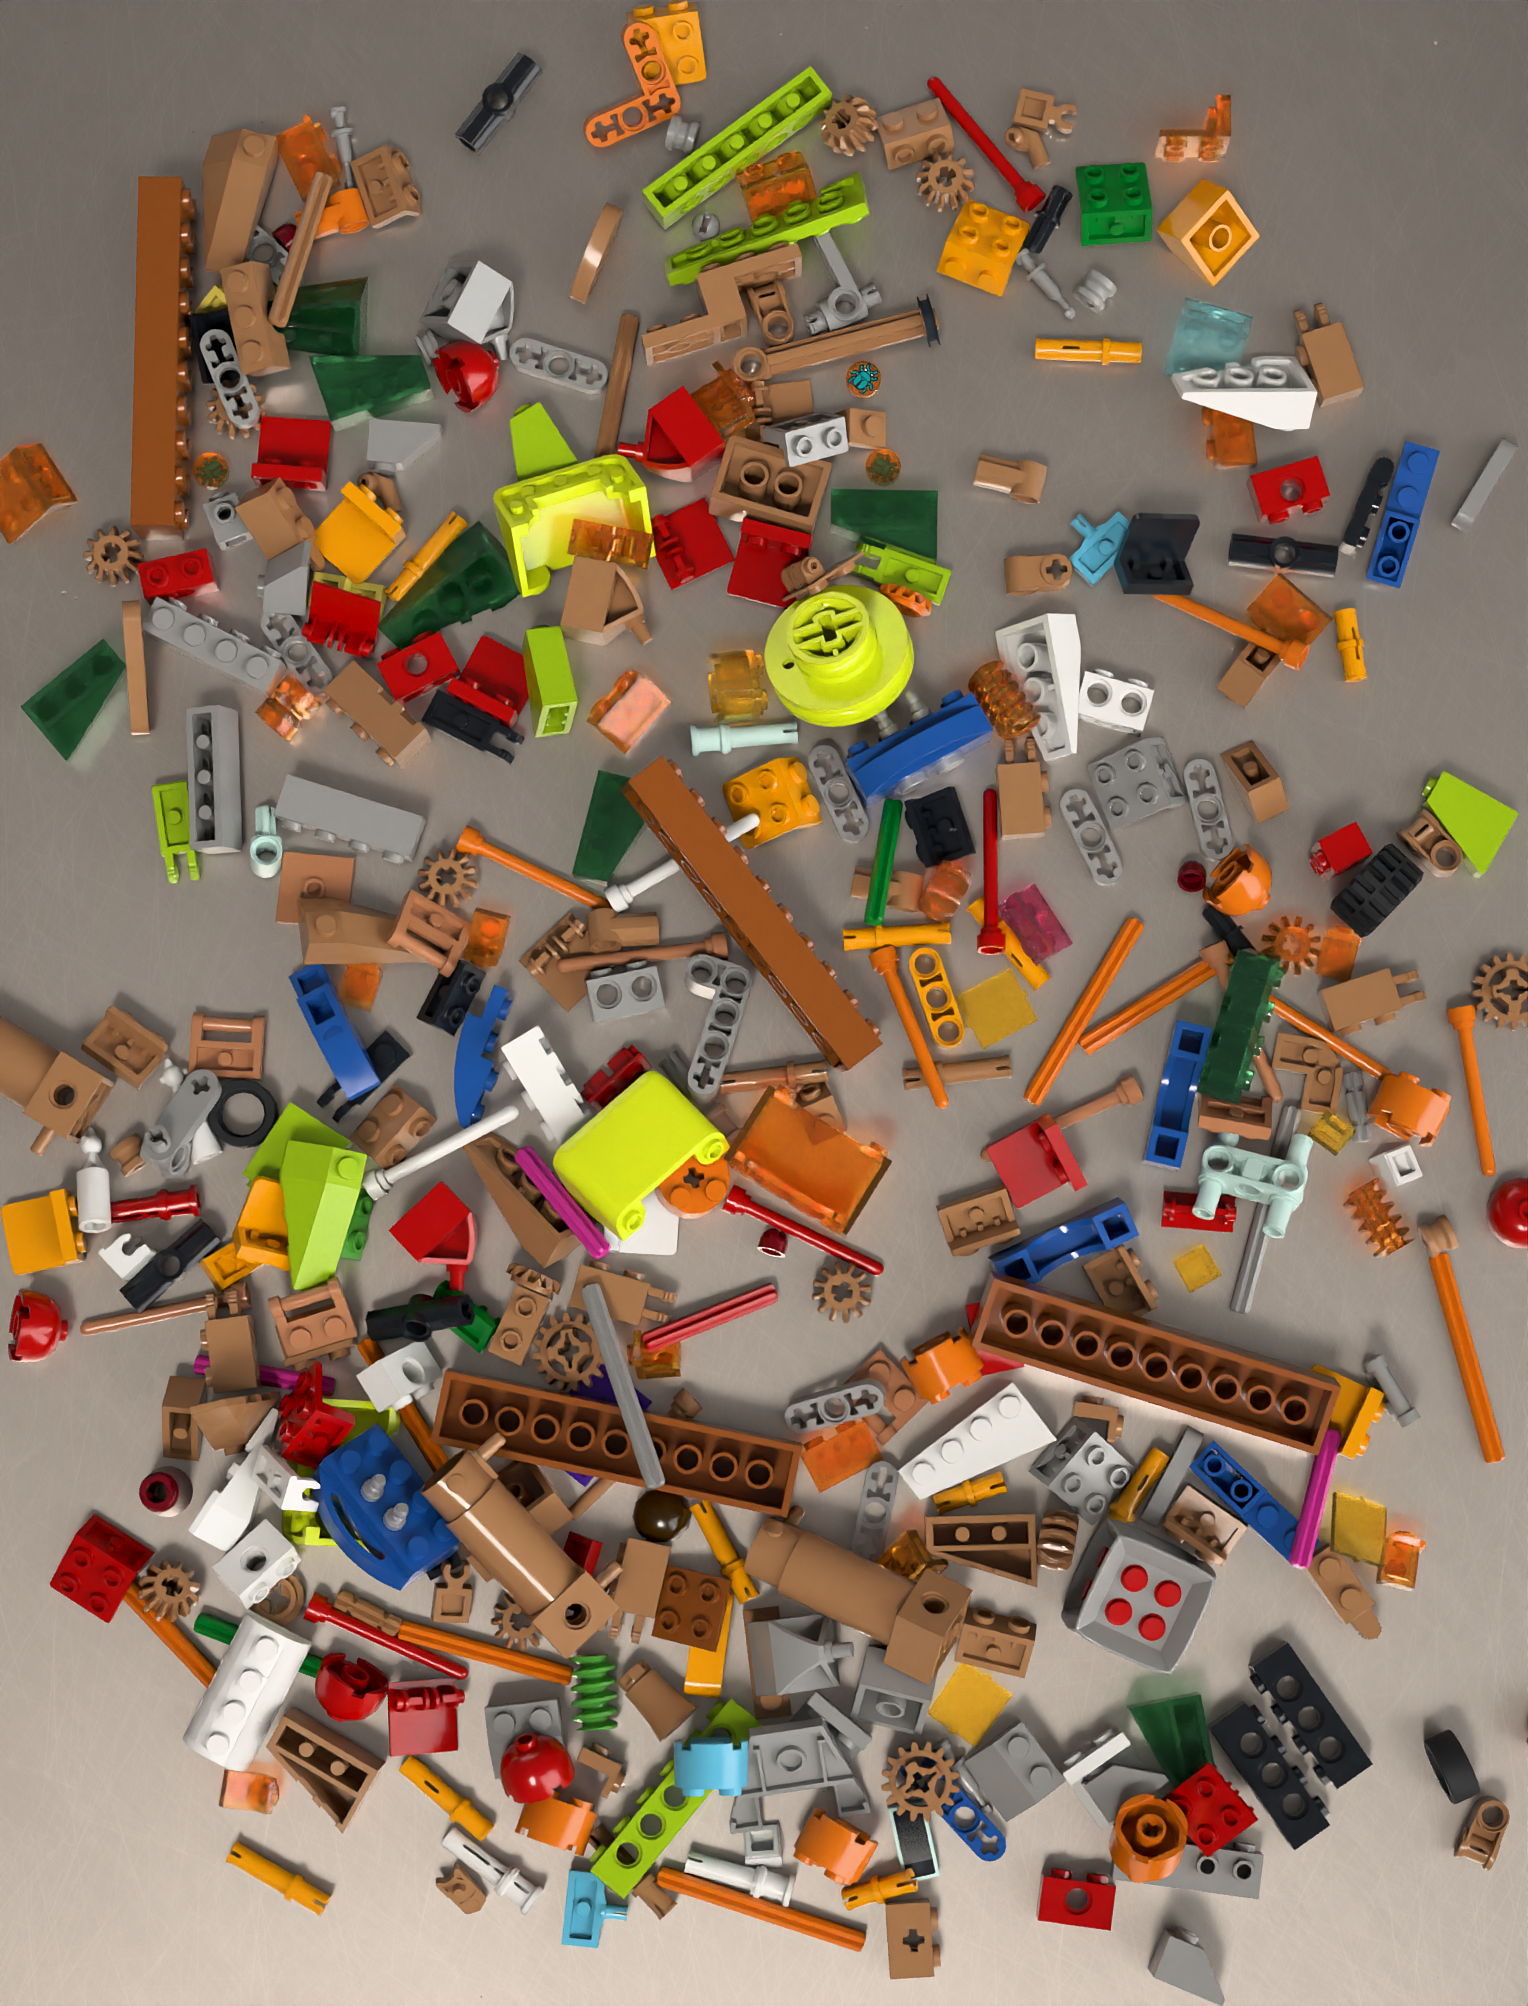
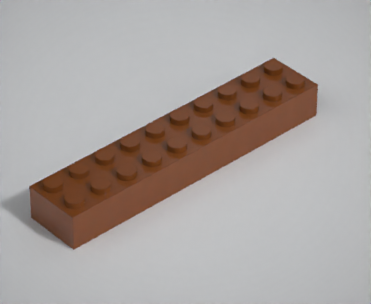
M138 176L130 525L141 540H183L184 530H189L190 513L189 509H185L184 495H190L191 490L190 475L185 474V461L191 460V441L186 439V426L192 425V407L187 405V392H192L193 375L192 370H188L187 357H193L194 352L193 337L188 335L189 316L194 314V303L189 301V288L194 289L195 270L194 267H190V254H195L196 238L195 233H191L190 220H196L197 207L196 200L192 199L191 189L186 188L181 177Z
M660 756L631 778L619 790L835 1072L840 1073L850 1070L883 1044L878 1038L881 1035L880 1030L870 1018L867 1017L864 1020L856 1008L859 1006V1003L848 989L842 991L834 981L837 978V974L829 963L825 960L822 962L818 960L812 952L815 946L811 939L803 931L798 933L790 923L793 917L782 903L776 905L768 894L771 892V888L760 874L754 876L746 866L749 863V859L737 845L732 847L724 837L727 831L723 824L715 816L710 819L702 808L705 802L694 788L688 790L680 779L683 777V773L672 759L666 761L663 756Z
M990 1271L968 1338L972 1348L1315 1455L1319 1454L1341 1389L1340 1384L1334 1377L995 1271Z
M453 1368L445 1370L430 1442L476 1451L495 1432H499L505 1438L506 1443L493 1454L494 1456L646 1488L617 1403ZM642 1409L665 1478V1484L654 1490L787 1518L802 1450L801 1442Z

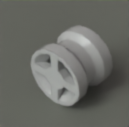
M673 115L666 136L665 149L672 151L678 148L683 150L686 155L692 154L698 142L701 122L697 120L687 122L683 121L681 116Z
M1090 269L1085 274V282L1081 286H1077L1072 294L1084 307L1100 314L1105 308V300L1116 293L1117 287L1106 276Z

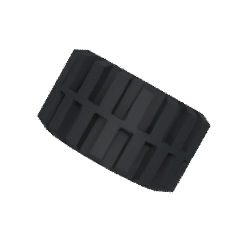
M1393 843L1388 844L1332 900L1330 909L1356 934L1363 938L1370 935L1421 882L1424 872Z

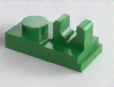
M445 1280L438 1285L433 1298L440 1299L465 1294L461 1291H449V1281ZM473 1303L475 1313L473 1324L450 1328V1330L481 1354L485 1351L491 1337L495 1335L501 1318H492L486 1313L488 1309L486 1306H477Z

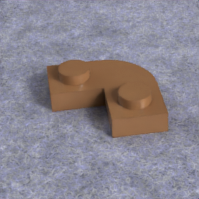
M1277 1032L1271 1068L1305 1075L1299 1109L1335 1117L1343 1081V1068L1336 1054L1326 1043L1320 1040Z

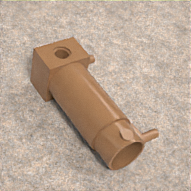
M0 1016V1096L23 1109L22 1113L44 1125L30 1150L42 1156L56 1133L67 1140L79 1144L116 1083L74 1057L56 1050ZM74 1091L73 1101L66 1105V1095Z
M495 1432L476 1451L473 1450L469 1453L467 1449L462 1450L445 1462L424 1483L420 1493L445 1519L444 1525L523 1610V1615L567 1659L620 1609L603 1589L623 1571V1568L616 1561H612L593 1579L584 1568L566 1554L497 1478L496 1472L486 1463L506 1443L505 1438L499 1432ZM576 1604L573 1614L565 1617V1611L568 1606Z
M794 1505L791 1508L787 1518H784L783 1521L772 1516L767 1518L750 1547L744 1564V1572L777 1588L779 1594L888 1646L883 1661L884 1664L930 1685L959 1638L973 1590L926 1568L919 1581L915 1582L814 1532L806 1531L797 1526L805 1514L804 1509L798 1505Z

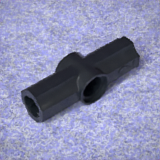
M518 52L495 83L485 88L482 100L455 133V137L470 151L480 155L501 126L513 118L515 108L542 75V69L531 58ZM496 98H504L508 101L507 105L501 109H494L490 106L491 102Z
M1232 533L1228 553V565L1270 570L1278 575L1297 573L1334 578L1338 561V546L1295 541L1287 536L1276 539ZM1279 548L1288 550L1292 556V561L1288 563L1279 562L1274 556V551Z
M201 1218L167 1249L158 1252L154 1260L119 1291L141 1314L175 1283L182 1281L188 1272L218 1247L222 1241ZM168 1257H177L180 1262L179 1270L174 1275H165L162 1271L163 1262Z
M415 1294L406 1305L368 1311L365 1322L367 1324V1334L372 1341L405 1337L411 1341L424 1342L429 1340L433 1331L472 1325L475 1313L473 1301L468 1294L435 1299L426 1294Z

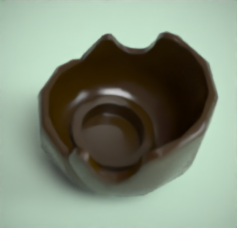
M652 1489L646 1491L635 1502L632 1518L637 1532L642 1537H645L646 1540L651 1542H670L680 1538L689 1528L692 1512H690L688 1500L684 1496Z

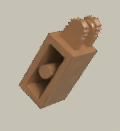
M1323 303L1314 304L1313 309L1314 317L1319 326L1318 329L1309 330L1306 316L1300 309L1293 311V319L1299 335L1298 346L1295 347L1296 358L1302 367H1306L1309 379L1317 390L1316 399L1319 408H1323L1360 396L1364 384L1342 321L1331 324Z
M280 477L247 492L235 506V510L268 561L303 541H312L311 570L315 572L324 569V558L314 542L317 537L311 520L304 516L296 503L293 492L285 486Z
M1026 737L1024 743L1025 753L1027 754L1026 763H1014L1015 747L1012 738L1004 739L1005 764L997 765L995 770L1001 840L1044 837L1045 828L1051 827L1050 806H1043L1042 792H1048L1047 771H1040V762L1036 760L1034 737Z
M1386 968L1320 990L1317 996L1329 1031L1331 1033L1340 1031L1341 1036L1345 1037L1362 1031L1361 1024L1374 1020L1375 1025L1378 1026L1396 1019L1394 1013L1399 1012L1403 1007L1427 999L1424 991H1416L1408 994V996L1399 998L1396 986L1411 983L1419 978L1417 970L1392 977L1390 969Z
M590 1260L588 1266L580 1264L569 1307L587 1312L581 1295V1289L587 1285L598 1283L611 1319L640 1326L642 1317L662 1323L670 1322L671 1316L667 1315V1313L644 1308L648 1295L670 1303L676 1301L677 1294L651 1287L650 1283L644 1282L645 1275L624 1270L623 1276L609 1272L610 1265Z
M237 1288L229 1289L227 1295L231 1318L219 1319L218 1298L214 1291L206 1292L208 1321H205V1329L200 1330V1339L203 1351H208L210 1365H205L207 1386H213L214 1393L262 1387L253 1316L241 1315Z
M628 1537L627 1544L620 1542L616 1562L622 1565L623 1571L620 1573L619 1579L611 1581L608 1595L620 1609L613 1615L609 1632L610 1638L617 1639L622 1627L621 1619L623 1612L637 1615L630 1637L631 1643L639 1644L645 1617L654 1619L656 1617L672 1546L634 1537Z
M1326 1543L1313 1553L1311 1565L1309 1568L1303 1569L1340 1623L1345 1625L1351 1623L1354 1629L1359 1631L1358 1635H1361L1362 1638L1365 1637L1368 1640L1378 1639L1382 1632V1627L1370 1609L1376 1603L1333 1543Z

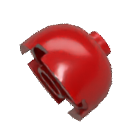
M465 340L454 341L435 350L434 354L439 355V357L433 359L436 375L445 393L448 394L452 389L460 400L454 403L458 409L465 413H471L491 400L498 388L499 374L497 369L500 367L496 355L491 350H486L480 344H473Z
M1519 1177L1503 1182L1493 1192L1486 1205V1220L1490 1232L1510 1248L1528 1249V1178Z
M20 1289V1296L16 1295L9 1325V1333H13V1340H15V1344H8L9 1359L13 1362L36 1363L47 1359L55 1352L59 1341L65 1342L68 1332V1321L62 1320L61 1309L54 1299L44 1293Z
M330 1653L323 1658L315 1679V1695L319 1703L327 1711V1715L336 1721L345 1722L346 1720L357 1721L366 1719L379 1709L387 1695L386 1684L388 1679L386 1675L376 1666L359 1657L357 1664L345 1660L347 1656L345 1653Z
M525 1733L518 1736L502 1755L499 1774L504 1792L508 1798L511 1795L514 1802L534 1803L552 1797L551 1790L560 1784L565 1789L575 1776V1768L566 1748L555 1737L544 1734Z

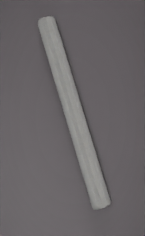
M1285 1105L1282 1108L1270 1157L1285 1160L1291 1143V1137L1293 1134H1297L1302 1115L1301 1109L1290 1105ZM1257 1202L1230 1304V1310L1236 1313L1248 1314L1251 1308L1269 1236L1262 1231L1270 1209V1205Z
M598 1283L587 1285L581 1289V1295L645 1486L648 1490L659 1488L665 1484V1478L600 1285Z

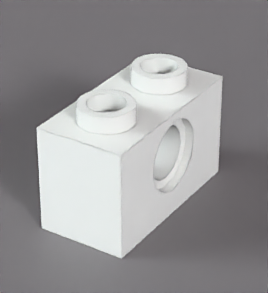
M414 1342L378 1360L356 1375L378 1413L391 1406L395 1412L414 1401L412 1395L416 1401L434 1391L435 1388L432 1383L444 1376L424 1342Z
M264 1519L211 1569L222 1585L248 1610L254 1603L256 1604L264 1600L269 1594L270 1589L280 1579L290 1576L301 1561V1558L294 1546L267 1519ZM266 1562L260 1570L252 1571L257 1563Z

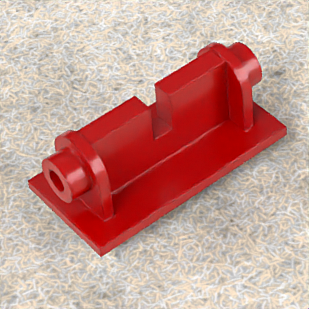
M630 1045L627 1049L623 1047L607 1063V1066L614 1072L610 1077L600 1069L583 1085L585 1089L580 1094L598 1113L640 1076L653 1068L643 1054L633 1045Z
M1164 1191L1161 1227L1233 1233L1237 1214V1207H1235L1236 1197L1220 1196L1214 1219L1205 1220L1192 1213L1198 1194Z

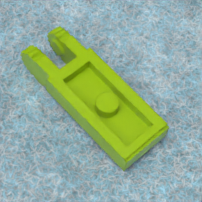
M857 543L856 552L860 553L863 551L864 555L862 556L881 561L877 570L855 563L857 567L850 571L851 574L866 580H872L874 584L880 586L881 584L892 583L904 586L924 595L932 604L941 605L952 571L888 548L883 550L865 543Z
M183 780L151 786L161 855L165 857L169 883H178L179 878L174 855L187 853V867L191 879H200L197 851L190 850L188 781Z

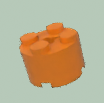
M1400 1071L1399 1075L1392 1073L1386 1075L1366 1116L1368 1118L1375 1117L1374 1124L1397 1137L1409 1141L1410 1137L1416 1136L1421 1138L1418 1145L1431 1147L1450 1110L1449 1101L1451 1096L1440 1089L1431 1088L1430 1091L1418 1085L1420 1079L1404 1071Z
M692 1155L655 1188L657 1199L668 1211L680 1218L697 1219L706 1216L719 1205L728 1191L730 1174L726 1161L721 1156L713 1163L701 1164ZM689 1173H692L694 1178H699L695 1188H692L691 1183H684V1179Z
M963 1326L956 1327L959 1334L951 1337L949 1331H946L912 1350L915 1357L908 1361L906 1356L900 1359V1363L921 1400L929 1399L931 1404H935L950 1395L948 1389L959 1383L966 1387L982 1378L979 1370L984 1364L976 1349L971 1347L968 1339L969 1336Z
M553 1789L551 1790L553 1796L546 1800L524 1803L515 1829L516 1833L524 1834L525 1829H529L527 1837L565 1851L566 1849L571 1851L574 1845L577 1846L575 1854L584 1856L598 1813L593 1812L595 1804L571 1797L570 1802L567 1803L559 1800L561 1792Z
M1152 1794L1137 1795L1122 1804L1116 1815L1109 1839V1851L1114 1863L1135 1883L1157 1881L1172 1874L1181 1861L1187 1841L1188 1822L1182 1810L1174 1802L1168 1799L1163 1801L1154 1798L1155 1795Z
M815 1807L793 1845L796 1848L793 1856L809 1866L814 1864L818 1867L826 1868L824 1875L840 1885L845 1883L851 1886L852 1882L857 1883L879 1843L875 1840H869L870 1835L838 1816H835L832 1820L825 1815L826 1810Z

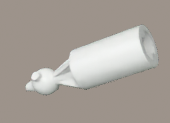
M169 1059L164 1060L162 1077L158 1079L160 1084L165 1083L172 1087L173 1098L182 1085L184 1075H187L188 1072L186 1068L181 1069L175 1066ZM207 1116L189 1142L191 1145L190 1159L193 1164L204 1162L223 1152L214 1131L209 1125V1118Z
M88 1128L86 1135L81 1138L80 1142L81 1150L86 1156L81 1169L76 1173L79 1229L83 1232L100 1233L107 1231L112 1226L109 1172L97 1154L101 1151L102 1142L96 1136L93 1128Z

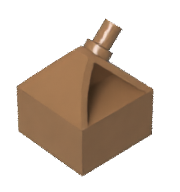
M574 556L560 623L564 638L607 646L627 629L628 632L633 631L642 646L649 643L654 637L644 624L646 619L643 616V605L636 589L624 571L616 563Z

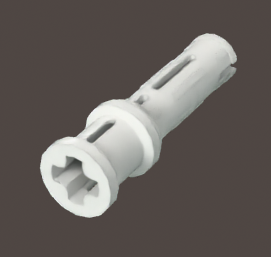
M455 1826L440 1845L495 1886L496 1894L498 1896L504 1895L518 1905L523 1915H526L544 1890L542 1886L535 1887L519 1874L518 1868H513L512 1866L507 1868L458 1831Z
M691 1849L684 1868V1873H691L749 1890L753 1898L767 1897L782 1902L784 1907L789 1905L797 1876L791 1874L788 1877L770 1872L763 1865L753 1869L698 1853Z

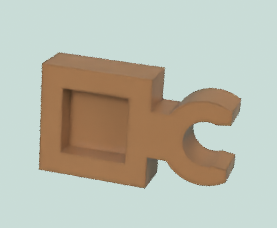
M1021 88L1012 125L1046 133L1048 124H1052L1061 133L1069 134L1072 133L1073 124L1063 122L1061 117L1065 114L1076 116L1077 107L1068 103L1062 104L1059 107L1053 106L1054 95Z
M446 1559L441 1564L445 1583L434 1584L431 1619L433 1622L469 1623L473 1589L471 1584L463 1583L470 1576V1566L467 1560H462L461 1570L457 1573H451V1564Z

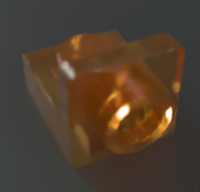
M1334 926V930L1327 929L1323 934L1314 975L1341 982L1350 981L1362 938L1354 936L1355 932L1350 928Z
M377 963L345 964L347 968L338 992L342 1004L371 1013L384 971L376 967Z

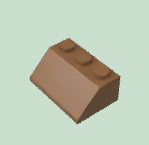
M730 434L711 492L709 514L740 523L743 522V518L813 535L832 463L815 460L790 467L785 464L783 449Z
M514 1460L497 1473V1478L549 1535L574 1517L538 1465ZM461 1544L460 1550L486 1582L493 1579L487 1570Z

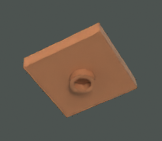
M283 851L275 922L299 925L296 903L298 898H335L351 903L355 859Z

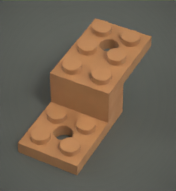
M782 242L770 247L767 253L757 256L755 253H747L737 257L734 263L725 266L715 263L701 269L702 273L696 274L697 293L705 316L701 317L699 313L683 317L679 324L667 327L666 324H659L647 329V334L641 335L643 354L647 367L748 336L747 315L740 295L746 293V288L752 287L755 290L773 284L774 279L780 278L781 282L802 276V255L798 243L789 245L788 242Z

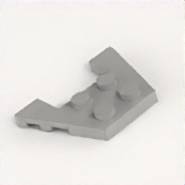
M822 1718L749 1728L747 1736L748 1786L742 1787V1795L734 1796L729 1820L731 1834L763 1829L759 1797L834 1786L839 1818L871 1813L867 1795Z

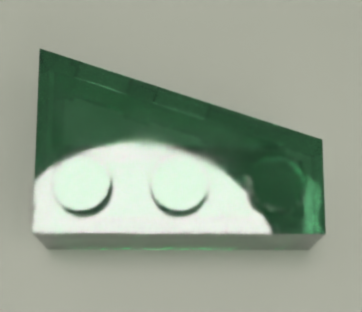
M368 277L299 287L286 326L279 328L276 325H272L278 333L284 334L287 350L359 359L367 336ZM274 300L268 301V315Z
M421 355L309 356L335 432L435 398Z
M831 489L830 533L883 550L888 548L936 565L938 491Z
M102 639L20 706L66 762L70 763L125 675L126 665L108 643Z
M598 770L572 871L574 879L606 887L610 886L640 836L647 829L648 826L619 790L631 779L630 777Z
M1198 1692L1125 1705L1161 1770L1168 1778L1173 1790L1195 1774L1197 1768L1205 1761H1208L1211 1765L1215 1764L1202 1698Z

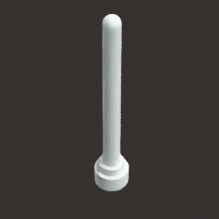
M751 813L725 828L727 834L724 837L730 842L759 825V816ZM670 859L628 884L623 882L618 885L615 882L603 889L612 908L619 914L630 907L629 903L634 901V896L681 869L673 859Z
M513 1105L507 1106L388 1170L374 1168L363 1174L362 1182L367 1193L373 1200L381 1198L389 1193L388 1189L392 1188L393 1183L514 1120L518 1116V1109Z

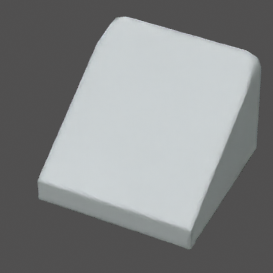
M1409 1143L1369 1159V1164L1382 1192L1423 1176Z
M779 1823L765 1824L761 1830L743 1832L746 1867L757 1869V1866L761 1867L763 1865L767 1867V1870L783 1867Z

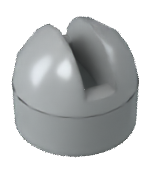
M706 211L697 214L692 221L694 236L700 241H706L718 236L720 222L717 216ZM704 218H710L706 233L701 232Z

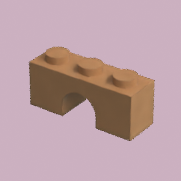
M249 261L219 269L241 373L243 375L260 377L291 369L284 334L278 333L268 322V301L274 300L275 297L269 264Z

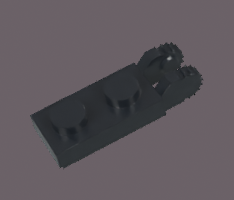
M1379 457L1370 469L1339 546V550L1342 553L1351 556L1356 546L1363 548L1370 532V528L1365 526L1369 514L1376 516L1383 496L1377 493L1379 490L1386 488L1394 471V462L1388 459V457Z
M438 689L421 720L422 723L483 754L487 752L491 756L510 765L515 757L510 752L491 744L495 734L498 733L513 744L522 745L525 739L519 733L501 725V721Z
M386 1030L366 1049L381 1084L339 1107L332 1117L337 1124L344 1120L358 1105L362 1106L412 1057ZM335 1079L336 1083L330 1086L316 1101L321 1108L329 1105L342 1091L337 1079Z

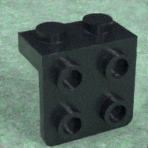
M1137 513L1132 517L1113 563L1124 594L1190 595L1194 584L1185 558L1200 526V520L1197 515Z

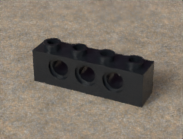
M1281 1642L1249 1665L1253 1671L1249 1679L1261 1695L1265 1692L1269 1694L1275 1703L1270 1707L1271 1711L1282 1725L1288 1722L1296 1733L1291 1737L1292 1741L1303 1756L1308 1752L1317 1763L1312 1769L1324 1786L1330 1783L1334 1788L1339 1789L1373 1765L1288 1642ZM1290 1676L1295 1681V1691L1290 1696L1283 1697L1278 1693L1277 1684L1281 1678ZM1305 1707H1313L1317 1714L1316 1721L1309 1727H1303L1298 1720L1299 1712ZM1327 1737L1335 1738L1338 1744L1336 1753L1331 1757H1323L1319 1749L1320 1743Z
M1241 1701L1209 1723L1207 1727L1289 1846L1296 1850L1330 1826L1325 1818L1330 1812L1318 1795L1311 1798L1304 1788L1309 1782L1297 1765L1292 1768L1288 1765L1283 1757L1288 1751L1276 1734L1271 1737L1268 1736L1262 1727L1267 1721L1256 1705L1253 1704L1248 1707L1245 1702ZM1247 1733H1256L1259 1737L1258 1748L1250 1753L1244 1752L1241 1748L1242 1737ZM1269 1763H1276L1280 1768V1776L1273 1783H1267L1262 1778V1770ZM1289 1794H1298L1301 1798V1807L1295 1813H1286L1283 1808V1801Z

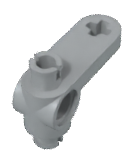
M829 231L821 236L811 235L836 289L832 291L830 296L815 303L817 310L802 316L806 327L810 328L808 331L811 336L825 329L828 332L855 326L861 319L869 316L868 308L882 303L879 292H875L876 286L873 282L860 289L857 288ZM842 301H848L854 305L855 309L849 314H842L837 311L836 306Z
M200 1069L189 1074L154 1126L148 1129L149 1133H145L140 1157L142 1160L152 1164L162 1177L180 1180L185 1176L183 1173L188 1172L191 1154L189 1142L222 1093L221 1084L213 1072ZM207 1083L210 1088L209 1091H201L198 1094L195 1088L198 1085L204 1086Z

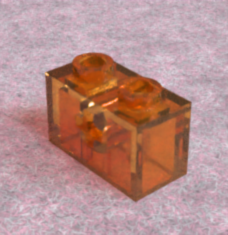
M574 519L567 554L647 570L654 534Z

